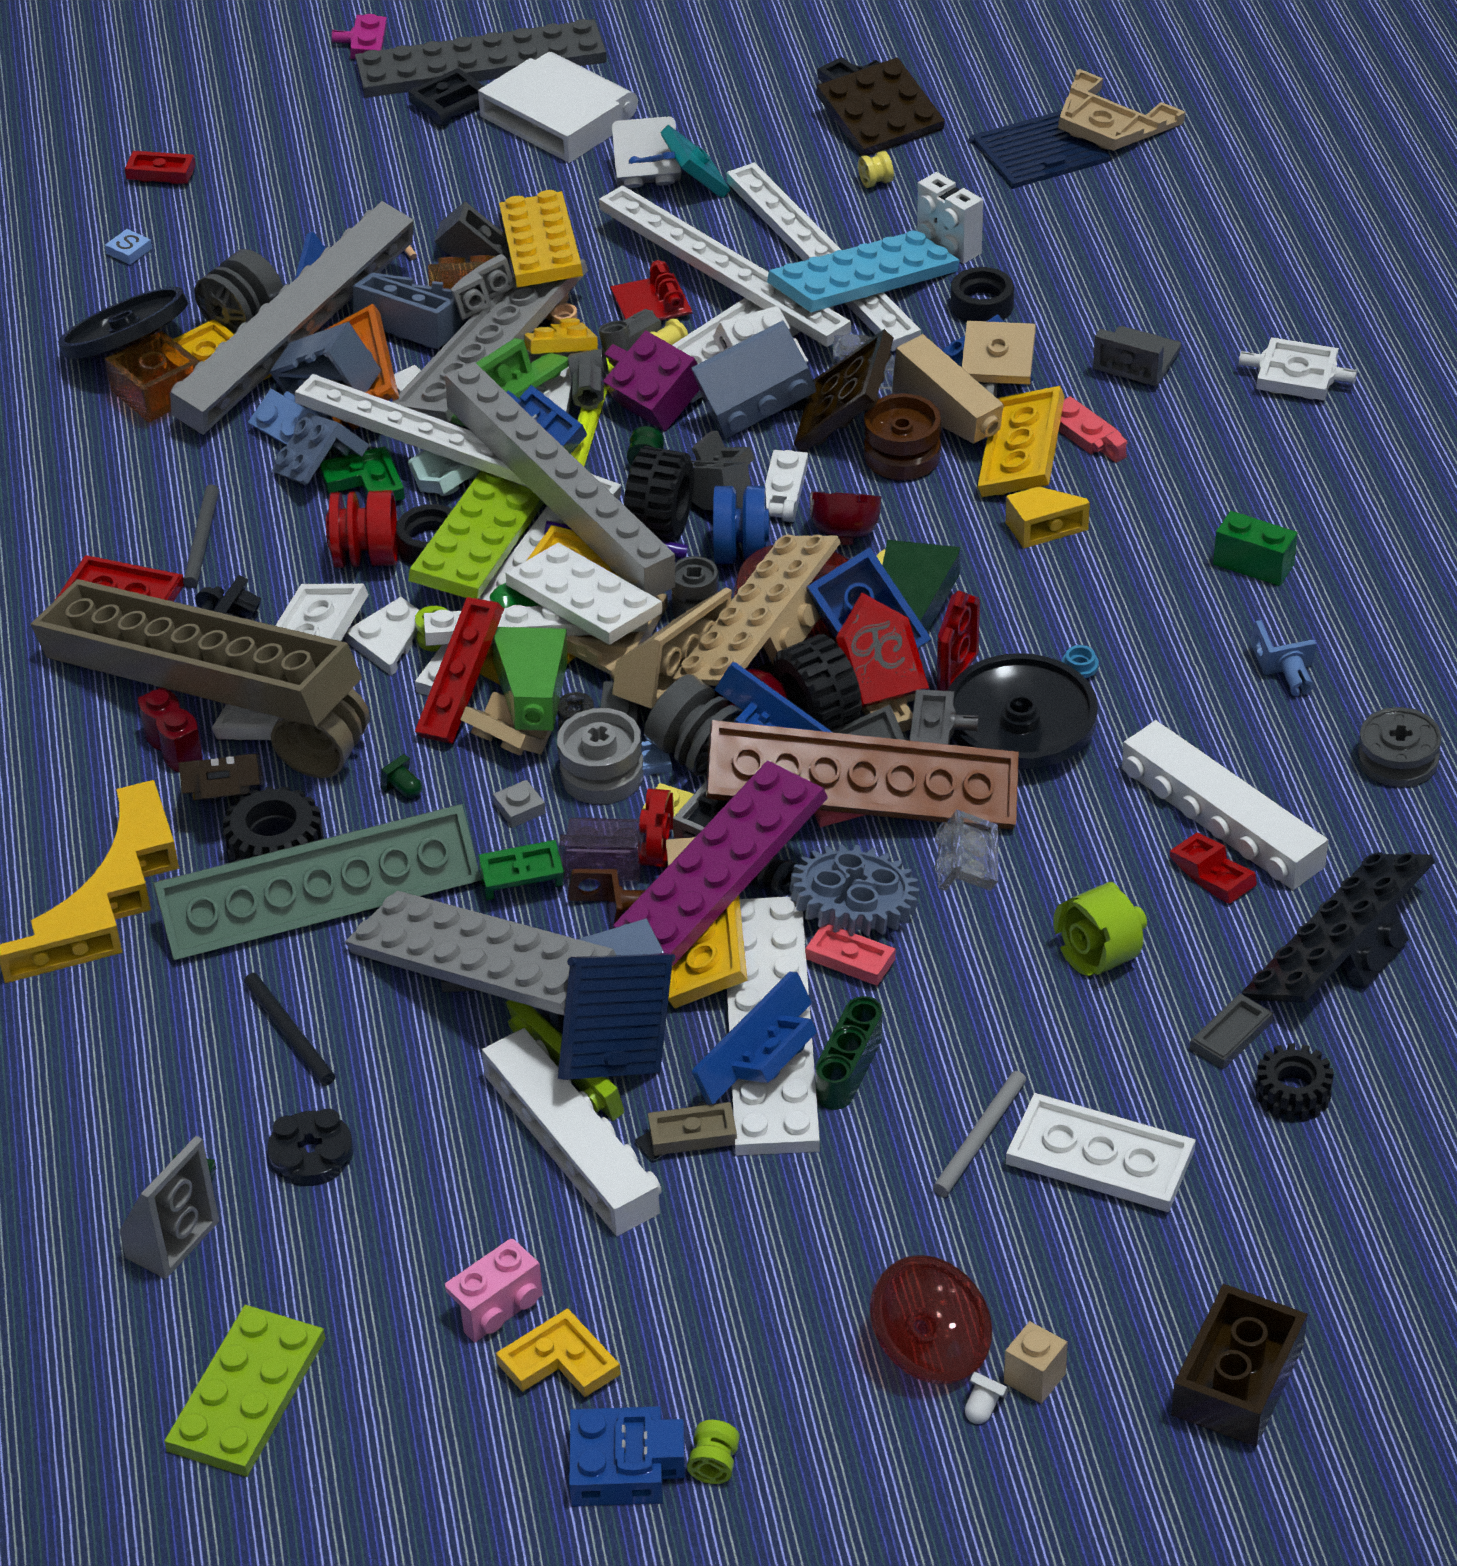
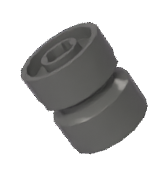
M692 556L685 557L675 563V587L672 588L671 595L672 611L675 618H678L690 608L718 592V570L711 560Z

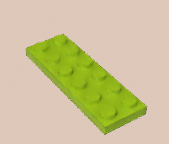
M481 470L411 566L408 581L461 597L479 599L544 502L530 488Z

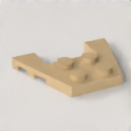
M1078 69L1074 82H1072L1069 96L1066 98L1058 128L1069 132L1074 137L1096 143L1103 149L1114 151L1182 125L1186 112L1160 102L1148 114L1144 115L1095 95L1102 89L1103 78Z

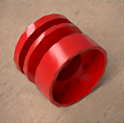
M393 490L369 491L365 508H360L355 492H349L347 508H344L340 492L331 493L329 509L326 514V538L335 568L345 567L347 551L350 553L353 567H359L362 551H368L373 567L397 565V511Z

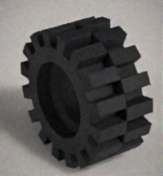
M1288 1043L1287 1050L1285 1051L1281 1045L1274 1047V1053L1269 1050L1264 1053L1263 1060L1260 1059L1258 1063L1255 1091L1256 1099L1258 1102H1262V1109L1265 1112L1273 1108L1272 1117L1279 1119L1281 1114L1287 1115L1286 1121L1293 1122L1294 1116H1299L1300 1121L1305 1122L1308 1121L1309 1113L1315 1119L1320 1116L1321 1109L1325 1111L1328 1108L1334 1072L1333 1068H1330L1328 1058L1321 1060L1322 1053L1316 1049L1310 1054V1046L1303 1044L1301 1050H1295V1043ZM1298 1078L1309 1085L1294 1088L1284 1085L1280 1080Z

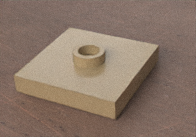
M967 321L962 368L978 382L1030 385L1036 324Z

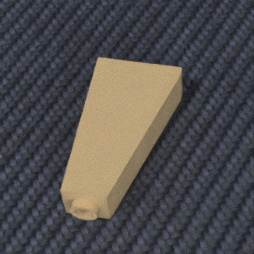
M924 334L896 347L892 394L906 393L919 395L932 401L939 409L941 427L973 444L985 437L994 435L1001 429L1004 404Z

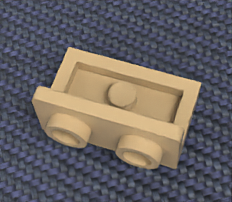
M497 692L492 693L485 711L466 706L460 719L473 726L471 733L489 741H492L495 736L503 740L500 747L520 756L524 750L542 755L552 732L548 730H516L505 697Z

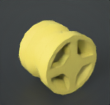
M886 151L878 152L874 157L867 155L859 157L858 171L861 181L866 188L874 187L877 182L886 184L893 181V165Z

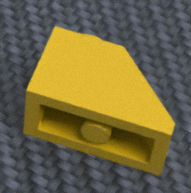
M1038 486L1006 496L1005 523L1024 549L1087 531L1089 528L1090 502L1087 498Z

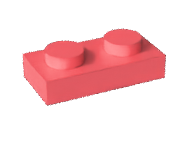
M827 924L818 929L806 946L805 954L806 960L878 986L896 959V948L858 934L850 936L848 931L842 928L835 933L833 932V925Z

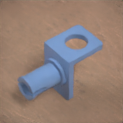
M1255 621L1251 636V646L1263 674L1269 675L1283 672L1293 696H1299L1298 686L1302 695L1309 693L1313 689L1314 683L1306 667L1311 666L1317 647L1315 640L1273 647L1262 621Z

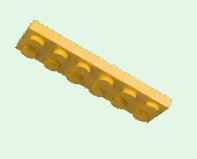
M545 190L539 192L537 196L527 198L512 196L507 198L505 202H499L517 288L583 276L582 265L562 191Z

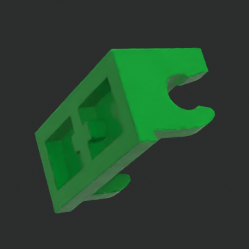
M556 840L478 854L481 884L485 889L486 901L494 899L495 890L552 879H554L555 887L564 886V870Z

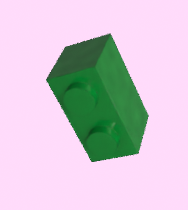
M1230 510L1216 531L1213 565L1281 586L1295 564L1298 532Z

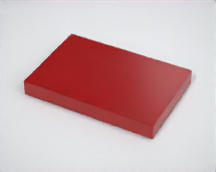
M85 555L56 599L77 579L174 602L184 586V577L182 574Z

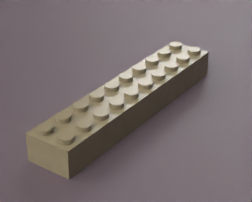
M77 579L30 624L46 658L315 727L326 718L329 712L362 679L350 647L346 642Z

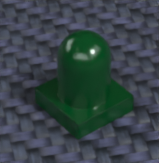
M401 755L381 769L380 788L386 793L395 788L404 797L413 799L421 794L422 783L409 771L410 758L407 755Z

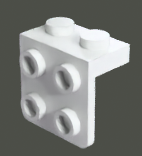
M657 117L619 120L612 124L617 185H624L627 188H637L643 186V183L656 182V185H671L681 179V167L676 159L629 164V159L632 156L643 158L671 152L661 136V131L667 125L676 130L674 118Z

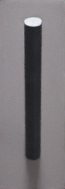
M250 973L244 979V984L319 1082L323 1086L330 1085L335 1080V1074L258 974Z

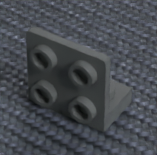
M1119 326L1115 332L1099 329L1094 340L1093 369L1139 381L1143 384L1157 386L1180 352L1181 342L1124 326Z

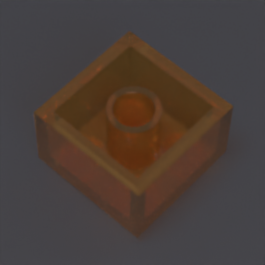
M163 331L153 334L105 358L111 391L148 423L171 412L170 392L173 386L178 381H183L200 362Z

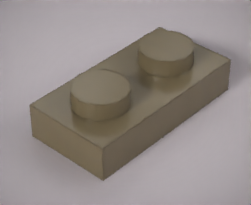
M731 1102L648 1113V1124L654 1156L735 1145V1139H737Z

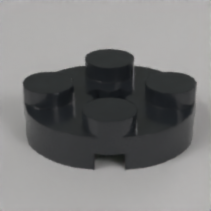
M333 1109L304 1111L292 1116H282L274 1122L273 1132L268 1140V1154L271 1167L278 1176L281 1177V1173L291 1178L292 1184L299 1186H317L330 1182L339 1176V1169L344 1166L346 1161L349 1165L352 1160L353 1143L351 1132L348 1126L340 1120L338 1112ZM308 1144H317L314 1152H307L306 1148L303 1147Z

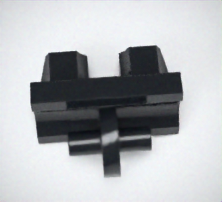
M238 575L224 596V590L219 586L215 588L204 587L196 595V603L202 609L235 616L233 614L236 612L252 620L259 609L261 598L245 590L249 579Z

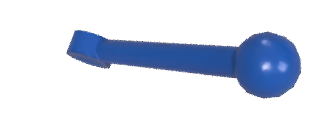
M664 152L643 158L632 156L629 159V164L675 159V152Z

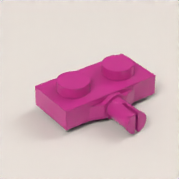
M375 14L356 15L355 26L351 31L332 30V43H350V59H355V54L364 53L368 50H383L387 17Z

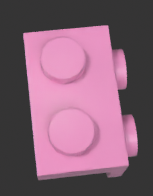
M514 1239L507 1240L445 1283L446 1292L460 1305L464 1333L474 1343L485 1335L496 1332L505 1321L521 1310L530 1308L536 1303L538 1298L543 1296L540 1263Z

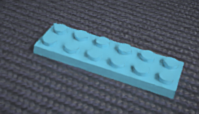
M912 230L898 236L885 237L883 240L868 244L863 243L857 247L837 250L831 254L811 257L805 261L788 263L782 267L771 269L768 273L767 282L811 313L957 272L960 260L950 254L945 247L939 246L926 238L924 233Z

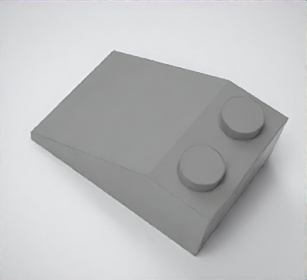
M195 1136L140 1194L119 1231L125 1258L164 1279L169 1277L219 1222L202 1138Z

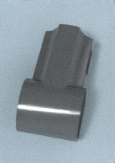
M643 309L624 321L607 322L598 329L602 348L606 352L614 344L628 351L645 330L657 332L662 329L661 320L656 317L653 310Z
M603 348L568 355L574 404L583 407L585 410L596 409L598 404L604 400L603 380L607 377L609 371Z

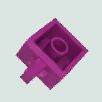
M646 330L628 351L612 344L604 353L614 368L603 380V383L614 400L622 407L664 432L699 392V387L691 369L698 365L695 358Z

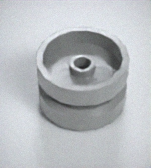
M592 708L576 713L563 723L558 731L557 748L560 759L561 782L568 794L578 801L595 805L611 804L624 800L638 790L644 780L643 754L641 752V731L632 717L622 711L610 708Z

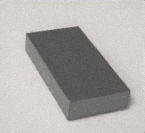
M1239 993L1191 1039L1190 1050L1219 1068L1224 1069L1272 1023L1273 1012Z

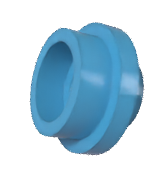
M1085 645L1070 647L1061 661L1077 670L1084 678L1093 676L1099 668V660L1094 650Z

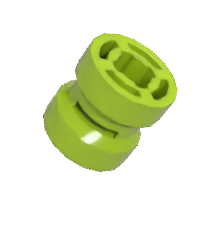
M712 1419L700 1422L695 1429L693 1438L696 1448L690 1452L687 1463V1470L690 1475L699 1481L709 1484H721L728 1481L732 1476L734 1460L731 1456L736 1453L740 1441V1433L731 1424L720 1420Z

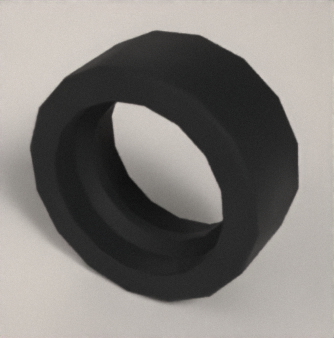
M974 267L960 272L951 283L950 304L952 312L958 319L966 323L967 321H988L997 314L1004 320L1011 314L1014 308L1013 280L1006 273L989 267ZM974 293H989L996 295V297L991 299H976L971 298L968 295Z
M425 504L414 507L402 514L396 523L397 546L402 559L413 565L429 541H419L412 537L423 531L438 530L453 509L439 504Z

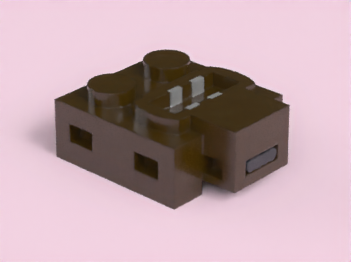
M257 753L179 762L182 794H192V800L195 801L247 795L249 792L256 790L255 786L264 785L261 759Z

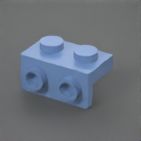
M270 389L248 423L255 429L287 446L294 435L296 424L307 413L326 418L327 415L295 403V395L288 391L282 395Z

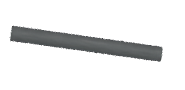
M213 484L207 485L204 491L183 584L188 588L196 587L199 580L219 494V488Z

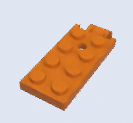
M372 303L330 326L329 328L349 322L380 367L381 372L365 393L387 401L391 398L393 401L398 399L399 394L382 319L376 306ZM333 417V420L335 422H338L344 427H346L345 421ZM347 422L353 430L360 427L358 425Z

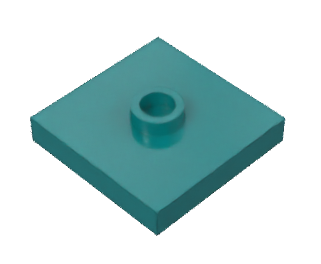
M667 125L661 131L662 138L670 151L675 152V159L684 171L719 197L723 198L730 191L710 156L701 147L694 145L670 125Z

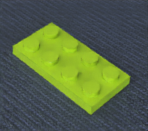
M244 1305L164 1440L166 1451L248 1477L326 1339L324 1328Z

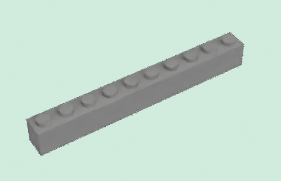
M383 201L373 210H368L353 228L345 230L341 238L332 247L325 248L321 256L311 266L307 265L304 267L300 275L291 284L284 285L279 294L270 303L263 304L250 321L242 323L229 340L221 342L208 359L199 362L188 377L183 381H178L173 386L170 392L171 415L204 435L270 374V370L290 342L315 333L353 298V285L372 272L380 273L412 243L414 220Z
M473 362L445 375L447 408L622 579L654 597L675 587V554L484 370Z

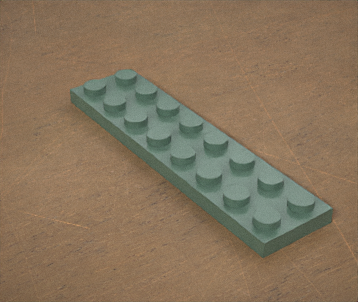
M458 804L153 882L172 959L177 960L381 907L384 900L397 890L416 896H423L481 881L463 805Z

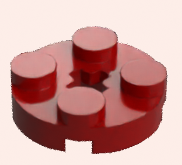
M647 790L646 810H641L639 820L640 833H646V842H642L640 851L641 865L667 867L666 840L669 839L670 830H673L674 797L673 793H670L671 790Z

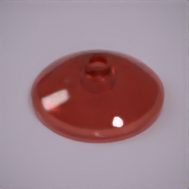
M915 1255L896 1261L877 1279L870 1299L871 1322L881 1347L899 1368L909 1375L928 1383L950 1384L965 1379L982 1365L988 1355L992 1342L991 1316L981 1292L965 1273L942 1259L932 1256Z

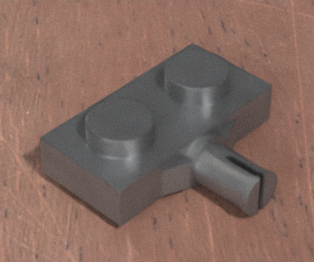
M916 689L910 741L949 745L950 738L955 730L978 732L979 716L957 715L954 709V691Z

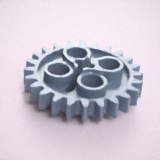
M840 844L838 851H833L830 847L824 846L823 854L812 850L810 858L802 856L800 865H794L789 891H792L791 901L797 902L796 910H806L805 918L807 920L819 918V927L832 924L833 932L835 933L841 928H847L850 936H853L856 930H862L866 936H870L871 929H875L883 935L886 932V926L898 930L900 922L908 923L910 915H915L920 890L917 888L918 879L911 878V869H902L903 862L901 860L889 862L890 854L888 853L879 857L875 855V848H871L865 853L861 852L859 845H855L853 851H848L843 844Z

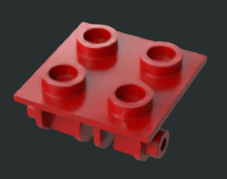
M656 260L651 264L649 270L650 278L610 286V290L624 319L633 316L643 309L653 310L656 317L660 320L675 319L680 316L693 314L674 273H669V267L663 261Z

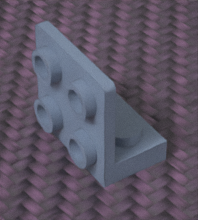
M307 413L296 424L294 435L287 446L282 448L277 454L276 464L272 468V472L307 485L328 451L334 449L344 456H347L349 452L363 456L369 444L340 423Z

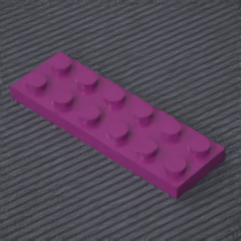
M767 760L617 920L613 927H620L624 924H630L647 918L664 953L675 955L676 959L672 962L674 966L828 799L824 788Z

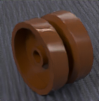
M906 393L891 394L879 398L876 405L870 411L865 412L864 457L867 466L874 473L889 479L909 480L927 475L937 467L941 457V442L939 438L941 434V416L939 409L932 401L919 395Z

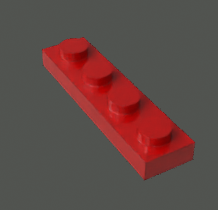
M466 597L415 732L421 738L453 744L461 723L460 719L465 707L468 705L504 608L498 602Z

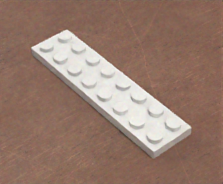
M791 897L740 899L748 981L727 988L729 1032L790 971L798 972L809 995L803 911L796 910L797 902L791 901ZM810 1006L799 1017L811 1019ZM811 1038L805 1044L804 1049L795 1055L780 1070L779 1075L769 1083L738 1079L732 1085L733 1115L737 1131V1139H735L736 1156L820 1152L813 1044Z

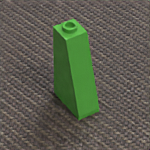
M497 627L492 640L493 663L515 729L553 731L568 662L567 629Z

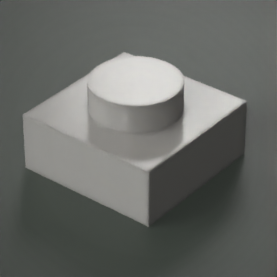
M527 780L493 794L494 806L512 828L546 813L545 802Z

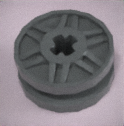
M1404 707L1384 708L1371 714L1362 723L1360 730L1358 761L1361 770L1370 779L1387 786H1416L1429 780L1437 771L1440 758L1439 749L1442 735L1438 724L1429 715L1416 709Z

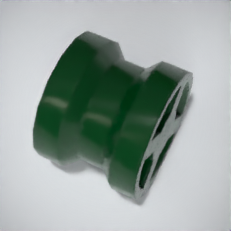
M649 426L636 428L630 436L627 460L632 465L638 452L644 446L663 449L664 437L662 433Z

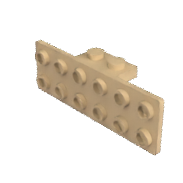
M784 535L777 539L772 549L756 566L755 571L745 584L738 589V593L731 600L729 606L721 611L718 619L715 621L716 623L701 637L699 646L695 647L691 654L683 660L682 665L672 677L674 682L680 677L691 674L707 685L717 686L732 662H736L746 669L762 646L773 664L778 651L802 642L821 618L806 588L841 542L838 536Z

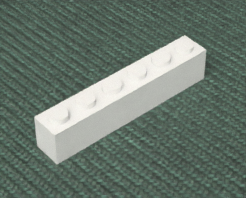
M1157 720L1124 741L1122 770L1131 778L1138 780L1152 790L1159 798L1165 799L1182 811L1186 817L1193 819L1206 828L1214 837L1223 840L1237 850L1244 858L1251 860L1264 869L1275 880L1281 881L1294 890L1325 868L1329 839Z
M523 1028L482 1049L485 1077L616 1237L660 1214L659 1195L662 1190L656 1176L651 1171L645 1172L640 1166L631 1146L628 1144L623 1145L619 1141L609 1120L605 1117L600 1118L597 1115L589 1097L584 1091L578 1092L572 1085L571 1079H558L559 1066H556L550 1059L548 1050L541 1040L535 1041L528 1031Z

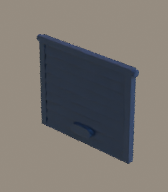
M1062 110L969 137L970 143H974L1012 189L1110 162V156L1096 143L1074 137L1069 132L1058 128Z
M660 953L568 958L567 963L570 968L558 1079L570 1080L660 1073L672 962L676 959L674 954Z

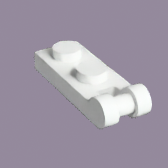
M773 450L765 482L766 507L769 509V517H781L786 522L795 521L808 467L807 452Z

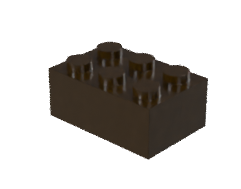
M1222 1284L1174 1382L1171 1415L1257 1447L1304 1346L1308 1314Z

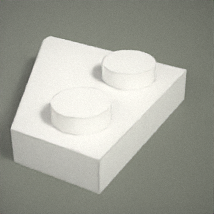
M399 597L349 628L345 633L346 642L391 676L398 669L397 661L402 653L407 654L413 645V639L417 637L418 630L415 626V615L419 609L404 598Z

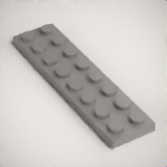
M580 259L584 276L588 269L585 260ZM513 272V273H512V276H513V279H514V282H515V285H516V280H515V276H514V272ZM583 276L519 288L516 285V287L491 298L492 306L472 315L399 393V398L392 402L450 423L451 417L454 414L447 408L445 375L463 366L480 361L514 338L525 340V334L532 333Z
M398 890L384 900L383 905L367 920L360 923L356 931L345 941L352 954L560 1015L565 1014L570 968L567 963L568 958L616 955L612 948Z

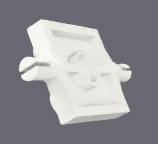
M1271 337L1268 348L1262 354L1241 351L1239 357V365L1259 368L1256 389L1271 393L1301 396L1307 399L1325 400L1328 388L1334 380L1355 384L1357 369L1337 367L1339 348Z

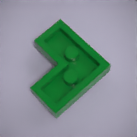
M386 446L366 450L363 456L349 454L324 460L319 465L320 474L328 494L363 486L366 495H368L369 491L393 490L395 501L405 499L403 484Z

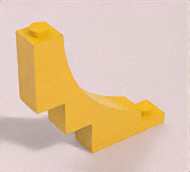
M154 780L116 789L119 800V821L114 841L104 861L75 893L48 912L31 920L33 936L0 944V967L5 983L123 953L115 920L151 910L145 877L179 869L174 839Z

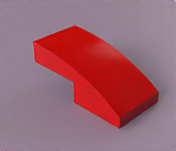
M1198 832L1169 851L1172 860L1190 878L1228 904L1257 885L1254 871L1227 859L1225 845Z

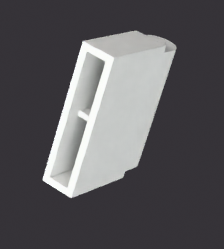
M548 52L536 60L532 58L526 60L478 90L480 117L568 163L611 137L612 124L619 120H629L634 115L638 105V98L635 93L553 52Z

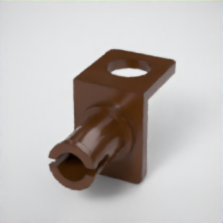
M573 869L567 895L570 901H607L610 928L613 929V925L646 890H623L622 886H619L617 869ZM586 879H595L600 882L599 887L592 891H583L579 889L578 885Z

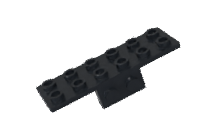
M1377 852L1364 858L1362 865L1341 883V887L1332 897L1323 902L1315 915L1298 928L1297 934L1275 953V957L1266 967L1253 976L1252 981L1242 991V994L1251 1000L1306 1002L1341 963L1353 987H1366L1409 940L1394 906L1435 863L1431 854H1415L1413 852L1404 854Z

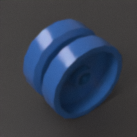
M715 486L713 500L715 565H734L737 560L738 542H743V557L748 565H758L766 556L767 542H769L770 517L769 509L766 507V487L747 486L743 492V508H738L737 492L733 486Z

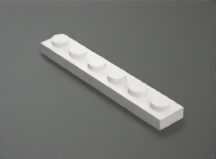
M513 605L504 608L498 627L567 629V636L591 635L543 606L525 607ZM438 610L434 613H424L426 646L449 644L461 611ZM648 622L632 632L648 631Z

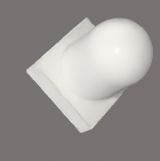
M974 1372L970 1381L975 1386L966 1403L965 1415L970 1422L983 1424L989 1420L999 1397L1005 1399L1009 1389L1007 1386Z

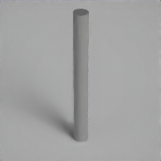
M1013 1071L933 1185L935 1193L942 1197H946L1025 1084L1026 1077L1023 1073Z

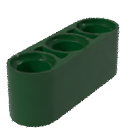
M860 996L849 1001L816 1064L817 1102L827 1109H843L851 1103L881 1044L882 1006L872 997Z

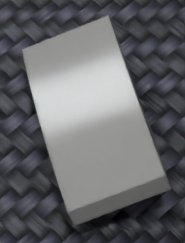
M500 254L469 272L451 288L459 316L462 320L492 306L491 298L516 287L507 258Z

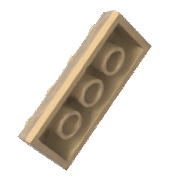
M724 588L690 608L627 654L618 658L611 671V677L614 680L612 695L652 709L661 695L674 683L672 677L682 665L683 660L691 654L695 647L699 646L701 637L716 623L715 621L718 619L721 611L729 606L732 589Z

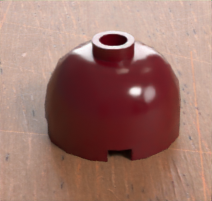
M811 491L810 517L814 527L821 534L838 536L842 545H854V538L867 536L877 525L881 512L882 496L838 492L830 494Z

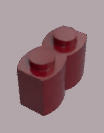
M160 687L138 697L145 738L152 747L161 751L162 758L168 767L179 772V762L203 760L197 722L188 711L180 708L179 701L174 693Z

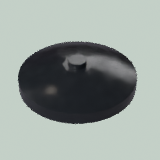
M165 287L133 296L109 306L73 326L61 336L58 341L64 356L70 359L100 356L121 349H125V351L136 349L144 343V339L164 328L182 313L188 305L187 298L180 287Z
M1025 653L990 657L962 671L948 689V691H954V709L957 715L979 716L978 732L969 730L954 731L952 738L957 745L1019 752L1018 769L1046 767L1072 757L1086 746L1096 728L1098 706L1092 686L1077 670L1053 658Z

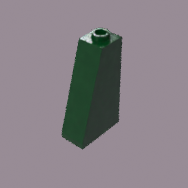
M887 540L882 566L928 632L960 575V547Z

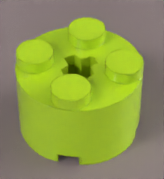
M1107 882L1059 904L1055 910L1053 918L1055 935L1061 933L1065 945L1061 946L1060 949L1068 963L1082 975L1102 974L1136 958L1142 950L1143 929L1147 926L1146 915L1140 907L1133 906L1128 897L1114 882Z

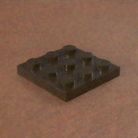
M898 57L817 85L816 95L861 156H869L944 129V118Z
M885 329L813 380L817 392L808 396L794 441V445L802 452H805L813 445H821L833 431L838 428L844 429L856 415L862 411L868 412L876 405L879 399L877 394L885 378L884 370L886 363L891 357L890 350L894 339Z

